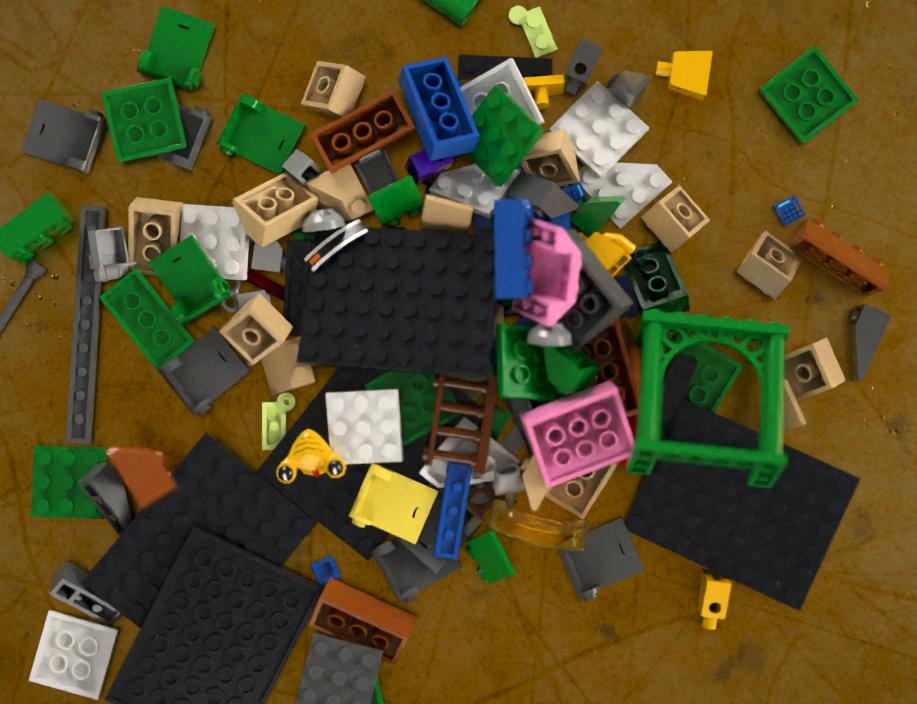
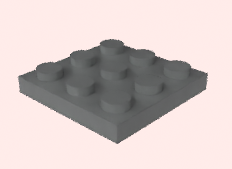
M314 632L295 704H370L384 650Z

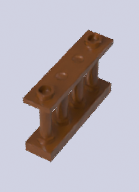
M434 374L433 388H437L433 420L429 446H424L422 460H426V466L432 467L433 459L470 464V467H474L475 473L485 474L498 377L489 376L487 381L475 382ZM443 387L481 392V395H485L483 405L472 406L441 401ZM440 411L477 416V419H481L480 429L468 430L439 426ZM436 435L474 440V443H478L477 452H472L471 455L435 450Z

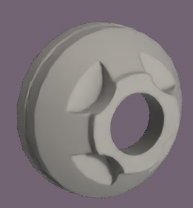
M333 208L309 211L310 213L302 222V232L345 227L344 218L335 212Z
M538 322V325L528 332L527 342L535 345L562 346L571 344L572 339L570 332L561 322H555L552 326H545Z

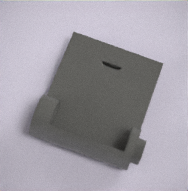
M39 98L21 152L89 174L107 120L103 118V113L90 109L89 113H82Z
M178 104L188 148L154 156L192 170L212 117L208 116L209 111L196 106L192 110Z
M213 327L181 355L165 363L158 372L193 416L198 414L201 417L211 409L210 404L249 373L250 369L218 329Z
M432 484L431 488L439 492L417 543L413 544L398 536H393L436 575L450 558L433 556L444 487L437 488ZM467 504L460 548L485 521Z
M622 517L556 545L578 599L583 598L584 601L597 597V592L603 587L645 571Z
M397 539L387 541L371 551L399 603L404 601L405 604L414 601L418 598L417 593L462 567L459 560L450 559L435 575Z

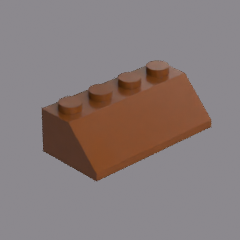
M392 90L310 133L332 174L416 130L395 90Z
M330 577L320 596L309 626L335 638L384 650L382 660L395 665L417 617Z

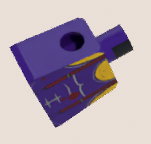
M423 149L410 155L404 167L408 175L412 176L417 187L448 171L453 164V160L461 157L462 154L438 159V161H430L426 150Z

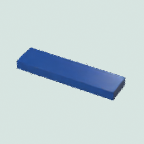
M448 461L433 556L458 560L472 473L470 464Z

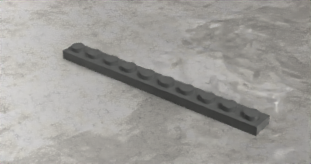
M81 206L66 443H92L101 299L99 297L102 291V281H95L93 274L96 269H91L89 255H91L88 231L106 229V207Z

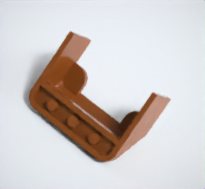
M113 445L106 449L107 454L142 509L177 488L170 477L171 472H167L163 466L167 461L160 450L155 453L150 448Z

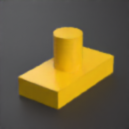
M564 75L523 78L539 110L549 107V95L564 94Z

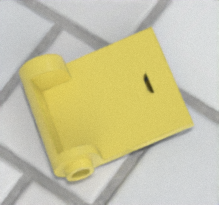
M371 463L349 513V517L353 518L351 522L357 526L364 528L366 524L373 525L416 544L439 491L386 467Z

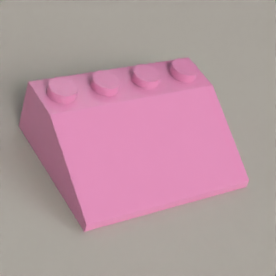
M610 380L519 414L547 488L628 458L634 444L618 389Z

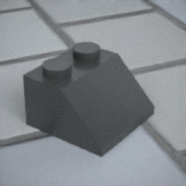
M524 171L519 173L507 193V196L511 199L528 200L529 204L532 205L533 215L539 218L542 215L555 218L577 210L579 207L554 182Z

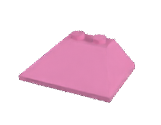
M532 218L529 219V229H532L533 232L530 254L533 255L534 263L533 268H530V278L534 281V291L531 293L530 299L513 300L512 311L545 326H552L576 302V294L579 290V270L582 264L581 252L563 228Z

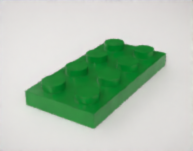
M134 268L99 297L157 371L169 360L178 357L196 342L185 326L174 318L169 306L138 268Z

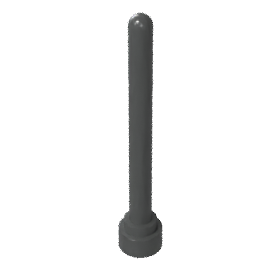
M29 259L25 266L27 268L25 270L26 275L0 314V333L33 280H37L39 276L42 277L46 270L44 266L32 259Z

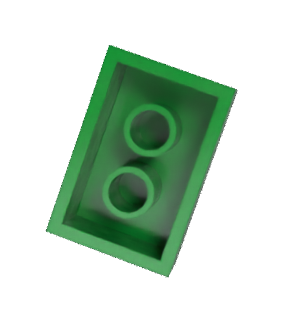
M47 192L0 227V250L7 259L17 263H26L34 257V252L39 248L44 249L52 244L53 238L59 233L62 235L68 232L73 227L71 224L76 220L59 198Z

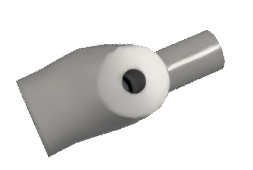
M514 463L497 466L493 480L495 496L505 495L507 506L515 505L514 493L525 490L520 467Z

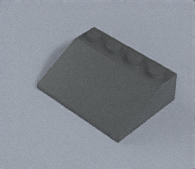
M575 229L565 232L581 252L582 264L578 277L579 290L576 294V302L556 322H561L570 332L572 343L567 346L575 353L617 320L634 303Z

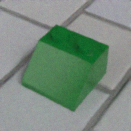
M411 175L368 195V199L382 228L385 226L388 229L401 223V218L407 215L409 218L415 217L422 213L421 209L424 208V202Z
M543 345L548 380L554 385V389L562 395H570L587 389L601 369L600 366L580 350L573 353L567 345Z
M493 527L467 541L469 546L465 548L471 560L476 558L480 566L476 570L482 582L487 580L490 585L516 574Z

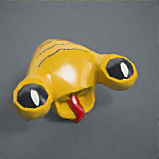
M308 428L297 437L288 456L279 464L276 475L278 480L284 484L293 482L297 475V469L302 470L303 474L313 475L314 477H319L320 474L327 472L331 478H340L345 474L346 465L343 459L333 452L318 433Z

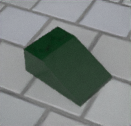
M661 241L638 248L646 250L648 256L638 252L637 259L642 263H636L631 258L623 268L640 315L642 316L643 310L648 311L650 309H658L665 313L690 311L689 294L668 248Z

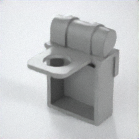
M383 147L354 162V167L360 179L363 180L369 194L399 181L387 151Z
M124 227L88 231L91 251L89 260L91 269H96L93 274L95 281L120 280L128 274V265H135L136 262H129Z

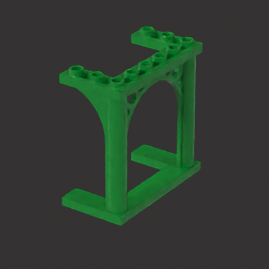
M658 309L643 310L634 338L636 347L642 349L637 439L634 441L626 462L625 473L650 475L656 460L660 459L751 469L747 476V486L771 488L787 464V455L782 454L784 356L785 343L790 335V326L783 325L780 322L761 323L754 319L742 321L734 320L732 317L713 318L706 314L694 316L686 315L683 312L665 313ZM667 332L677 333L681 337V343L674 344L669 341ZM686 334L695 335V337L688 338ZM733 339H736V340H739V339H740V340H743V341H742V343H736V342H734ZM749 341H756L752 351L749 352L746 349V344ZM698 343H718L738 351L752 364L758 375L761 389L759 452L660 441L663 376L668 363L679 351ZM665 346L671 349L669 353H663Z

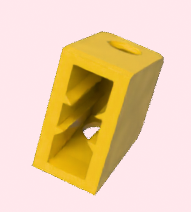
M676 51L671 57V63L657 61L655 75L668 77L667 89L703 100L707 94L713 51Z
M702 569L697 608L700 615L703 616L702 627L716 629L717 620L726 618L732 583L729 578L706 569Z

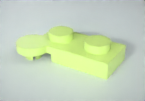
M522 6L511 8L509 20L514 25H522L534 58H542L557 52L556 44L540 6L526 11Z
M285 392L280 394L277 402H262V450H274L286 435V411L292 410L296 403L295 397L291 393Z

